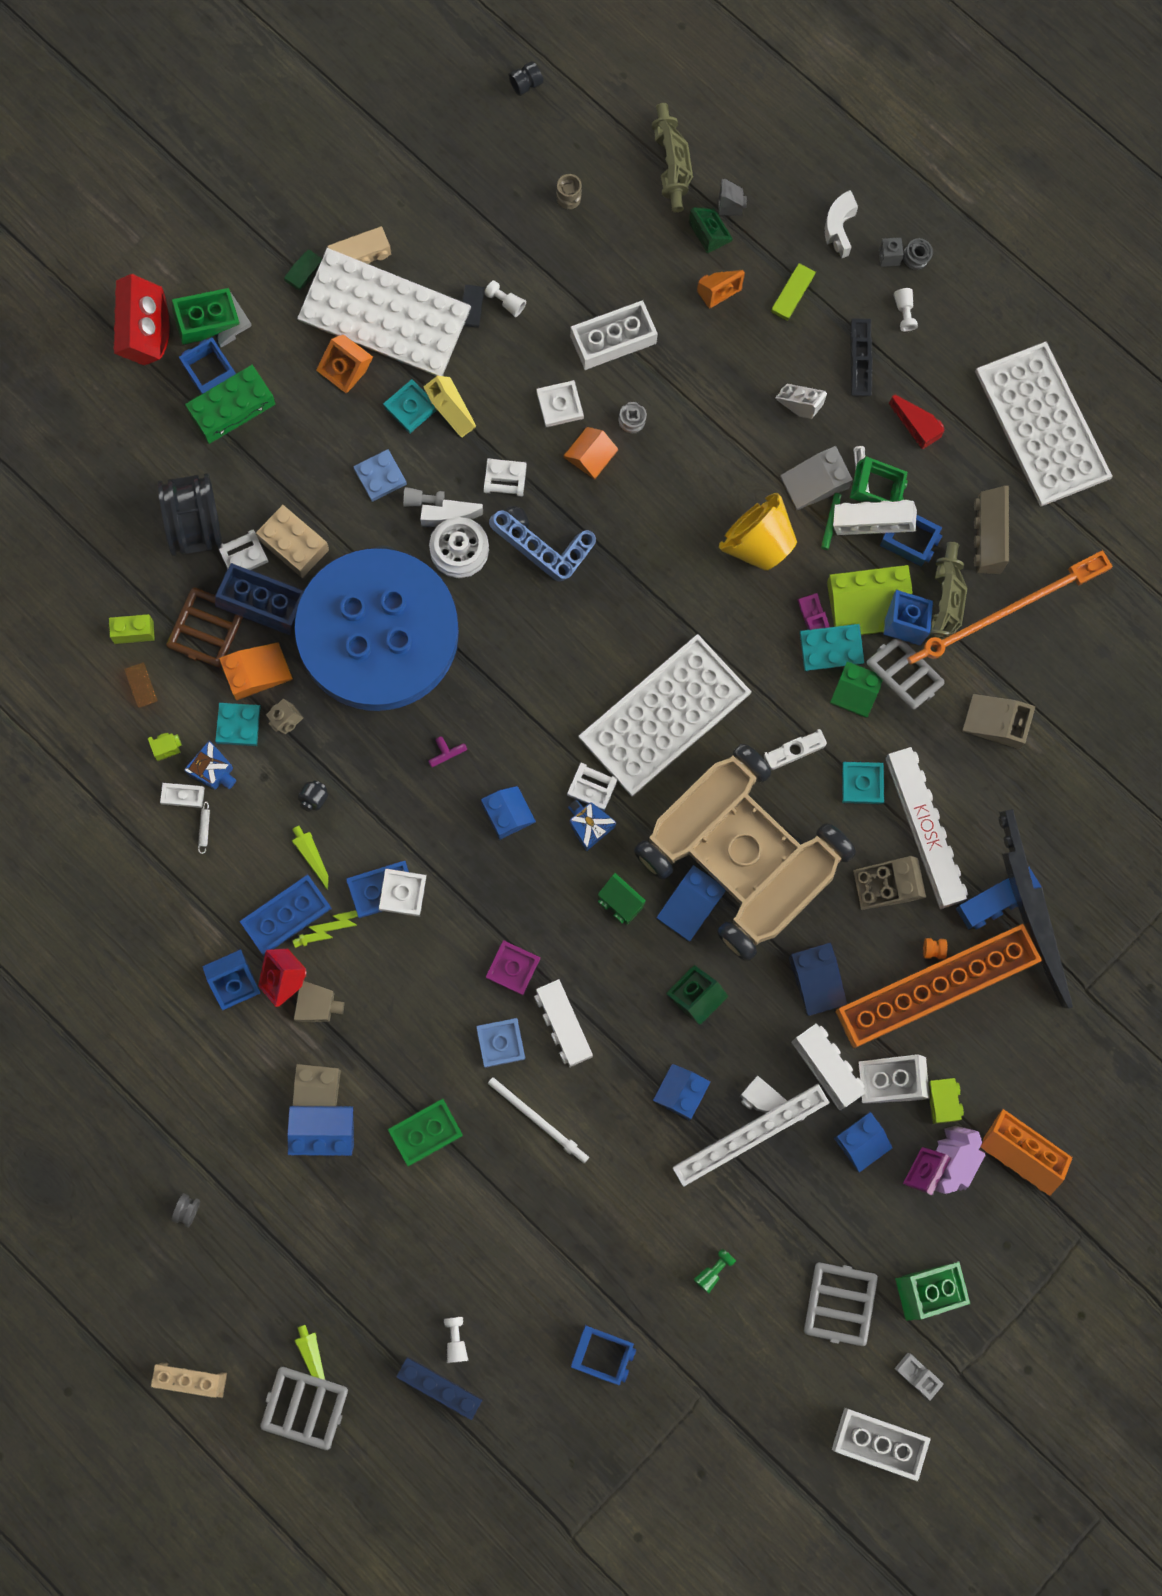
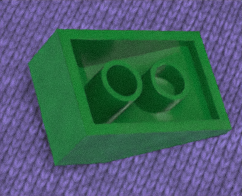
M229 288L172 299V312L182 345L202 341L240 324Z
M959 1262L895 1278L906 1321L921 1320L970 1304Z

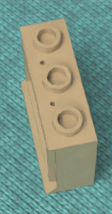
M168 1363L155 1364L151 1387L223 1398L227 1373L211 1374L185 1368L169 1367Z

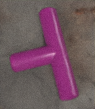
M440 736L435 741L442 754L430 759L428 762L431 767H434L466 751L467 747L462 743L449 750L443 737Z

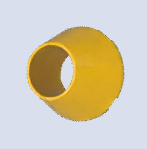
M779 493L767 496L765 503L759 505V503L755 504L742 515L725 534L727 539L724 543L720 542L719 548L723 552L765 571L780 563L793 550L797 540Z

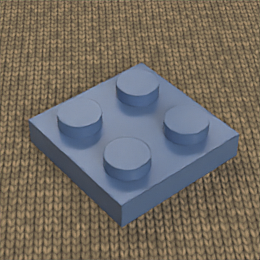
M388 449L353 466L372 502L407 485Z
M517 1018L477 1026L484 1068L525 1060Z

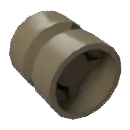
M565 174L557 182V202L562 208L573 209L580 204L582 184L576 175Z

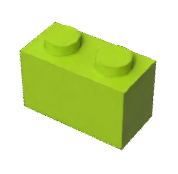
M149 614L109 618L110 638L114 644L155 641L154 622Z
M955 1078L929 1081V1100L933 1124L962 1120L961 1116L964 1115L962 1103L959 1104L958 1100L960 1085L956 1083Z

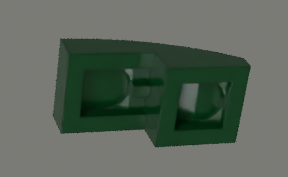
M308 249L292 266L284 277V281L300 291L311 281V276L318 270L322 258Z

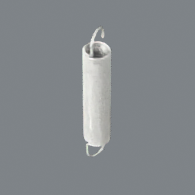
M204 806L201 809L199 846H207L210 810L204 809Z

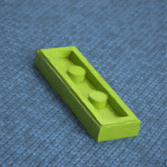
M799 263L771 312L788 321L816 272Z

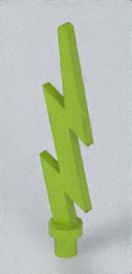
M356 910L333 915L339 921L308 927L316 933L299 935V938L292 940L295 948L301 945L306 946L310 942L333 938L325 933L327 931L357 926L349 921V919L358 917Z

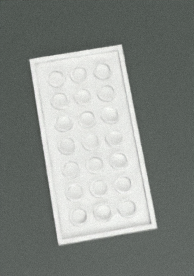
M327 248L297 319L335 336L344 334L360 346L432 375L443 376L471 305Z
M1047 342L976 369V375L1040 507L1112 478V474Z
M697 634L580 734L578 738L603 766L618 779L617 781L631 796H634L751 694V691Z

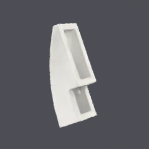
M443 500L442 507L422 505L421 526L437 527L445 520L455 517L475 519L483 515V504Z

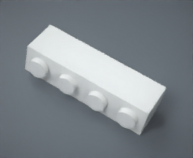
M901 500L899 502L881 501L879 503L862 502L859 504L842 503L835 505L833 526L837 535L914 532L916 530L917 510L914 501Z
M558 979L536 989L537 995L534 996L538 1006H543L546 1014H543V1018L547 1026H552L554 1033L551 1036L555 1045L560 1044L562 1052L559 1054L563 1063H568L569 1067H572L592 1058L593 1054L560 980Z

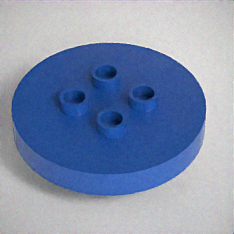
M365 549L346 554L334 560L319 571L311 580L297 608L295 637L301 659L308 674L329 696L357 709L371 711L391 710L409 705L421 699L444 678L457 650L459 633L457 612L447 586L437 573L424 562L399 551Z

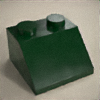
M695 965L666 993L689 1018L699 1025L729 997L718 981Z

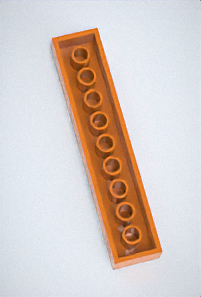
M1021 924L847 1004L835 1012L853 1049L1030 968L1042 960L1024 924Z

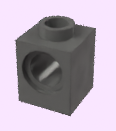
M902 238L882 239L879 247L881 267L900 266L903 258Z

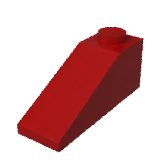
M897 395L891 397L889 405L922 450L942 437L945 431L944 426L933 414Z

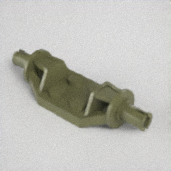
M660 103L656 106L658 119L653 121L652 129L655 132V141L664 146L667 153L665 159L668 170L661 175L662 195L665 198L671 199L673 212H681L684 210L682 196L687 194L688 185L693 178L688 142L676 129L678 120L669 116L668 104Z
M948 542L946 544L945 558H940L936 561L938 567L935 579L942 584L943 593L942 599L939 601L940 612L939 614L932 615L931 629L930 634L927 636L928 639L937 637L942 640L954 634L962 626L967 586L960 572L964 567V563L957 560L959 545L956 542ZM931 647V650L933 652H936V649L934 647Z

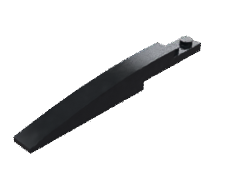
M1010 809L999 812V824L1005 833L1004 844L1006 848H1009V852L1003 853L1002 856L1025 928L1042 960L1040 962L1062 1008H1073L1042 887L1033 888L1014 811Z

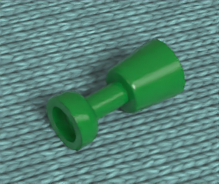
M723 1248L718 1253L720 1258L711 1269L706 1267L693 1279L708 1294L720 1279L717 1274L726 1264L732 1266L736 1262Z

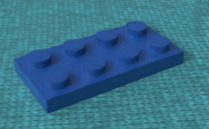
M306 875L242 919L240 923L264 956L266 950L276 948L332 908L309 875Z

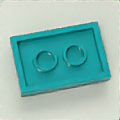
M860 624L800 631L804 671L845 666L846 662L855 665L864 664Z

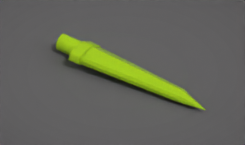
M300 826L293 828L292 830L297 837L292 840L294 846L297 847L328 890L329 876L311 833L304 834Z
M306 1325L300 1326L298 1331L301 1338L296 1339L295 1343L311 1376L325 1380L316 1334H308Z

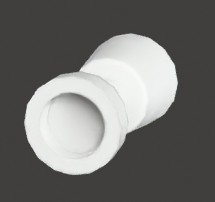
M494 280L491 281L484 294L489 298L496 296L502 300V306L517 317L524 309L526 301L512 293L506 295L499 290V283Z
M910 288L899 289L894 292V297L898 310L903 312L904 320L900 323V329L905 332L915 330L918 324L915 319L911 318L910 309L913 308V290Z
M463 1317L444 1319L445 1327H450L452 1342L447 1344V1363L468 1361L465 1343L460 1341L458 1326L463 1324Z

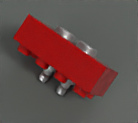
M134 274L116 280L114 354L144 366L160 360L166 350L169 339V313L162 287Z

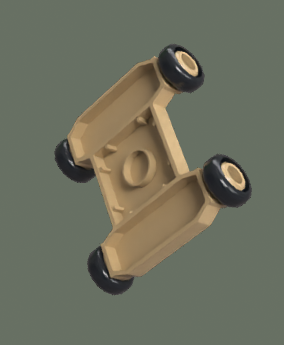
M740 744L734 749L731 758L715 763L657 820L653 834L649 837L650 842L641 841L634 848V853L639 861L661 880L668 878L672 874L673 867L671 864L687 855H690L741 904L737 916L733 919V923H723L718 928L717 933L722 942L743 961H750L757 954L756 945L776 937L833 880L836 867L840 861L844 863L849 862L855 856L856 851L851 841L838 828L828 823L821 825L817 829L814 839L800 845L748 795L755 782L763 783L770 777L771 769L763 757L752 747Z

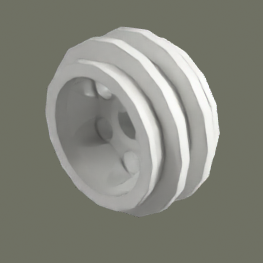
M463 517L450 518L440 523L431 534L429 547L432 562L445 575L455 578L469 577L480 571L486 563L489 553L487 534L475 521ZM473 538L476 541V543L471 544L469 540ZM462 542V546L458 547L456 543ZM447 549L449 553L443 555L442 550ZM473 552L474 555L468 558L467 554ZM455 558H460L461 561L456 562V561H454V559H455Z

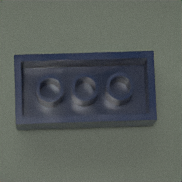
M231 563L215 596V607L291 635L295 626L297 608L304 591Z

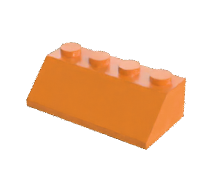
M1004 1109L986 1133L980 1146L985 1152L997 1158L1005 1166L1017 1172L1022 1178L1028 1180L1049 1196L1064 1181L1073 1158Z

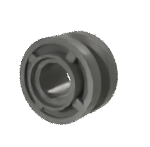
M913 239L903 251L904 263L911 269H922L932 258V246L924 239Z

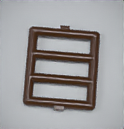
M193 587L166 646L169 649L187 655L193 661L198 659L213 666L221 667L222 664L219 658L227 655L243 617L235 615L233 621L230 622L192 607L196 597L215 603L216 596ZM188 614L228 629L225 639L222 640L184 625ZM180 632L221 647L217 657L209 656L176 643Z

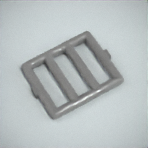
M894 638L887 645L883 644L877 650L878 652L867 660V665L911 709H916L925 700L929 701L935 695L934 693L945 683L921 659L915 662L920 669L899 685L892 676L908 663L907 657L916 653L901 639ZM899 646L906 655L884 671L877 662ZM927 674L934 683L913 699L906 690Z
M820 1262L817 1263L814 1270L804 1333L810 1336L830 1339V1342L839 1344V1342L865 1346L868 1339L878 1279L877 1275L854 1270L851 1266L843 1265V1267ZM826 1272L868 1281L867 1293L821 1285L822 1274ZM819 1293L865 1302L863 1315L817 1306ZM815 1314L860 1323L859 1337L814 1328Z
M280 1367L272 1391L267 1395L266 1402L268 1404L261 1422V1429L323 1450H329L337 1425H340L343 1417L341 1412L348 1389L336 1383L289 1368ZM287 1377L297 1380L283 1427L272 1424L271 1419L284 1378ZM306 1383L318 1388L304 1432L300 1433L291 1430ZM328 1390L338 1393L324 1440L312 1437V1432L325 1391Z

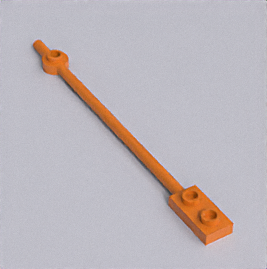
M1102 550L1071 566L1068 569L1069 575L942 640L937 637L930 638L925 643L924 649L907 657V661L911 665L925 657L937 659L944 653L946 646L1073 581L1079 586L1110 570L1113 566ZM931 647H934L936 649V652H933L931 650Z

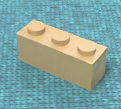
M382 226L328 245L329 249L366 264H370V262L375 260H384L391 255L390 245Z

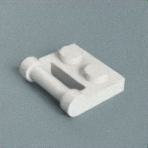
M487 459L484 493H490V491L511 493L523 497L527 463ZM491 480L518 483V486L491 484Z
M254 529L248 531L249 534L226 544L222 543V548L219 551L227 568L233 563L252 570L268 563V559ZM250 541L253 542V546L228 556L227 551Z
M581 763L567 796L586 804L592 802L598 808L605 811L618 779L615 776L610 777L588 768L586 764ZM582 775H587L608 784L607 789L582 779Z

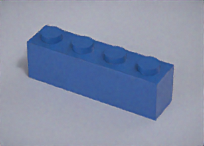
M1028 867L1033 888L1041 887L1032 870ZM1009 878L959 905L956 910L968 930L973 927L977 930L986 925L985 920L990 917L995 920L1004 914L1002 911L1009 907L1010 910H1013L1018 906Z

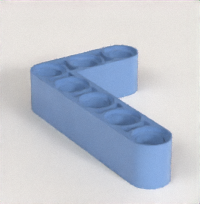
M498 511L489 520L490 527L556 581H563L569 578L596 542L594 533L585 530L575 536L560 556L508 512ZM497 516L503 518V520H504V525H503V526H501V525H499V524L497 523V521H496V517H497ZM512 529H516L519 532V538H515L512 535ZM582 536L588 539V545L582 543ZM528 541L534 544V551L529 550L527 546ZM571 551L576 553V561L570 558ZM543 554H547L550 557V563L544 562ZM559 566L565 569V576L559 574Z

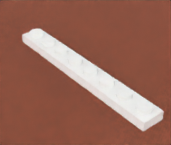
M817 1084L673 1166V1170L684 1187L829 1104V1101L820 1085Z

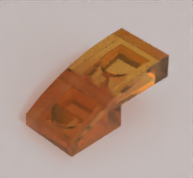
M144 662L125 668L138 708L157 702L158 699Z

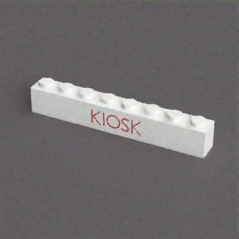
M912 747L888 754L886 762L939 908L943 909L964 902L967 899L968 892L966 886L961 884L959 878L961 873L958 865H954L952 859L954 857L951 846H947L945 840L947 838L946 831L939 824V812L932 805L933 796L930 789H927L925 786L926 777L924 772L920 771L917 764L919 763L917 753L913 752Z

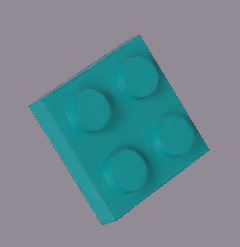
M413 379L383 403L384 408L409 433L414 431L437 411L429 396Z
M219 703L216 743L257 746L260 705Z
M843 762L842 803L883 804L884 763Z

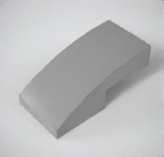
M907 1353L895 1367V1370L929 1400L943 1386V1383L910 1353Z

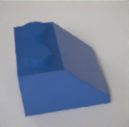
M896 590L885 617L884 635L921 645L930 634L933 601Z
M518 786L499 790L481 799V804L499 840L536 822Z
M241 950L203 966L206 979L222 1010L260 994L251 969Z
M672 1064L653 1101L690 1121L710 1081L692 1071Z
M871 1112L834 1138L858 1172H861L892 1149L883 1128Z

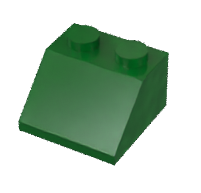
M846 662L830 704L867 718L883 680L873 671Z
M616 873L609 879L597 896L599 899L598 903L605 910L609 908L614 913L613 917L622 924L624 922L627 925L644 908L646 902L643 897Z

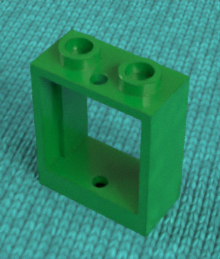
M866 456L857 462L850 498L859 502L879 503L881 501L899 502L904 500L903 492L908 483V480H906L908 472ZM870 472L893 481L890 500L866 492Z

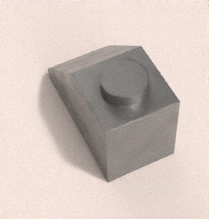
M722 179L719 192V215H742V210L746 208L747 197L743 196V188L726 179Z

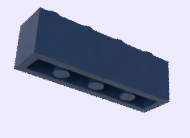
M410 1357L406 1358L397 1375V1378L470 1420L473 1419L483 1400Z

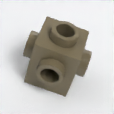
M285 699L274 705L266 714L270 720L269 725L276 732L279 730L284 734L292 731L303 719L295 706Z

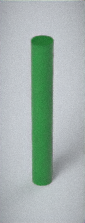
M834 493L821 545L823 550H829L834 529L835 505H840L842 497L839 493Z

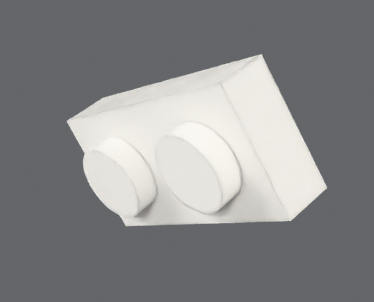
M163 783L160 803L162 805L202 808L204 787Z

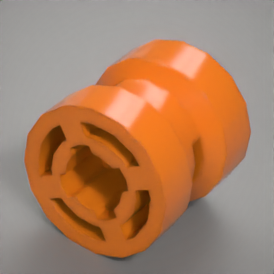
M925 938L923 944L924 959L937 957L938 959L945 960L947 956V940L939 939L934 941L932 938Z

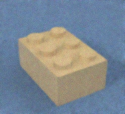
M284 505L256 532L258 540L301 578L329 551L327 542Z

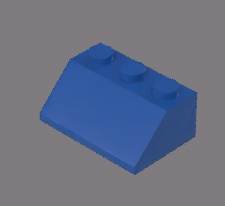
M290 1106L288 1155L352 1156L354 1147L353 1107Z

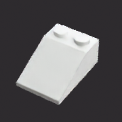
M918 1054L859 1062L860 1080L865 1086L863 1090L866 1092L862 1095V1103L930 1099L926 1057Z

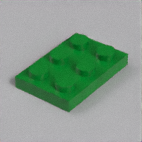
M444 1099L388 1129L408 1167L463 1136Z

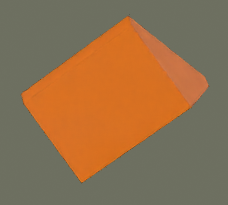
M586 427L566 452L564 458L595 480L616 454L618 448L603 430Z

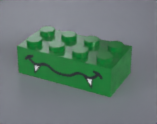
M250 365L185 405L189 415L210 444L274 406L275 400L254 366Z

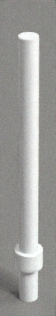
M491 1078L488 1084L560 1143L568 1154L572 1153L582 1163L589 1159L577 1147L574 1141H569L495 1078Z

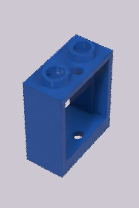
M213 338L201 341L197 347L188 349L179 356L181 365L200 394L207 392L236 374ZM214 352L226 372L202 386L190 365Z
M916 515V526L933 534L923 554L892 539L895 532L886 533L880 546L922 567L925 561L929 563L934 553L931 551L933 545L937 546L943 535L939 534L942 527Z
M585 1325L571 1367L620 1385L621 1381L625 1382L629 1370L625 1368L628 1360H633L636 1349L633 1348L634 1343ZM592 1334L626 1346L616 1377L581 1365Z

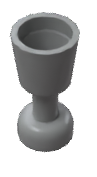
M405 487L403 506H422V502L435 503V506L442 507L444 491H438L436 496L423 495L422 490Z

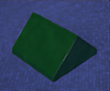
M691 209L689 224L707 254L733 240L715 209Z

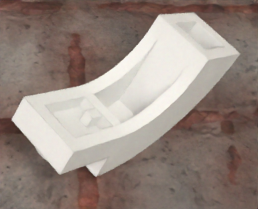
M851 190L835 200L829 210L825 224L827 244L834 242V248L836 252L840 253L841 258L849 256L851 245L843 229V223L848 218L855 216L858 208Z

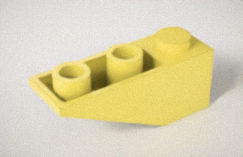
M436 376L424 386L432 404L460 437H464L476 427L450 377Z

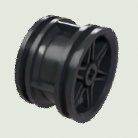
M205 473L204 478L194 475L168 479V484L158 481L161 512L171 555L177 556L178 551H181L182 555L212 550L214 545L221 549V532L209 473Z

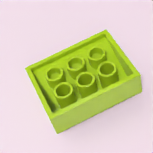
M908 565L832 574L827 581L834 627L860 624L861 635L884 633L885 617L896 590L912 594Z

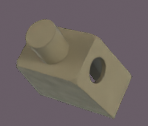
M303 981V985L298 993L294 1020L296 1022H329L331 1013L343 1014L345 1002L334 1001V992L332 990Z

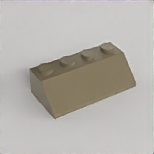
M1009 486L982 491L978 498H975L974 510H977V517L974 520V529H977V536L974 538V547L977 548V554L974 557V566H977V573L1001 574L1009 562Z

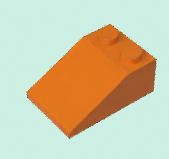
M279 643L240 650L219 658L236 701L292 680Z

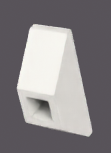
M786 384L776 396V399L798 416L812 419L823 406L827 393L822 390Z

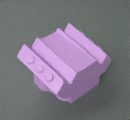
M959 1126L945 1128L947 1139L938 1141L939 1145L936 1151L948 1155L951 1159L934 1191L947 1194L957 1191V1189L960 1191L966 1190L969 1187L985 1157V1153L979 1150L982 1144L979 1131Z

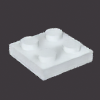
M574 380L536 389L546 427L584 419Z
M385 869L379 910L420 917L426 875Z

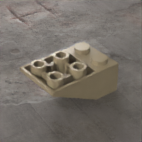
M973 694L962 732L1021 749L1026 742L1036 706L1017 700Z
M908 856L853 870L861 910L926 898L919 860L916 857Z

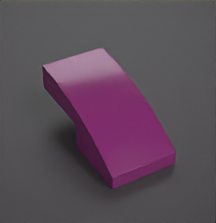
M817 593L797 599L808 630L830 628Z

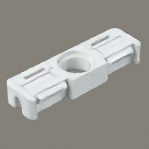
M817 729L816 732L803 738L799 737L783 744L782 747L768 752L769 754L765 752L764 759L768 762L770 769L774 770L824 748L827 742L822 731ZM798 745L801 752L798 755H793L790 752V746Z

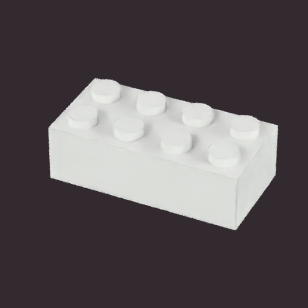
M642 300L571 326L570 337L586 370L654 345L657 342L658 334Z
M815 1024L796 1037L791 1043L837 1108L842 1110L866 1093L863 1090L865 1086L859 1078L853 1076L851 1065L846 1060L843 1062L839 1056L841 1052L834 1043L831 1044L826 1038L828 1037L826 1030L822 1026L819 1027Z
M844 1408L832 1450L918 1481L931 1438Z

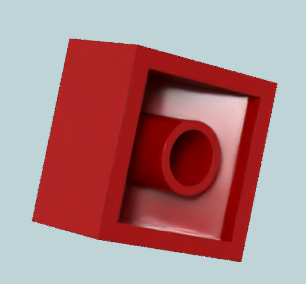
M289 949L266 950L258 987L274 1006L278 1007L302 987L303 980L306 977V968Z

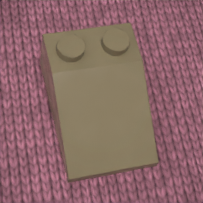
M297 1064L293 1106H337L341 1070L339 1068Z

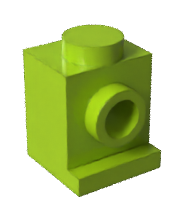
M164 733L155 740L152 737L148 738L157 761L181 753L179 746H182L178 734Z

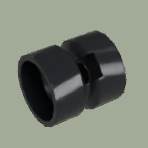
M533 61L525 64L522 70L517 68L508 74L510 83L519 96L529 92L530 87L536 88L543 84L542 74Z

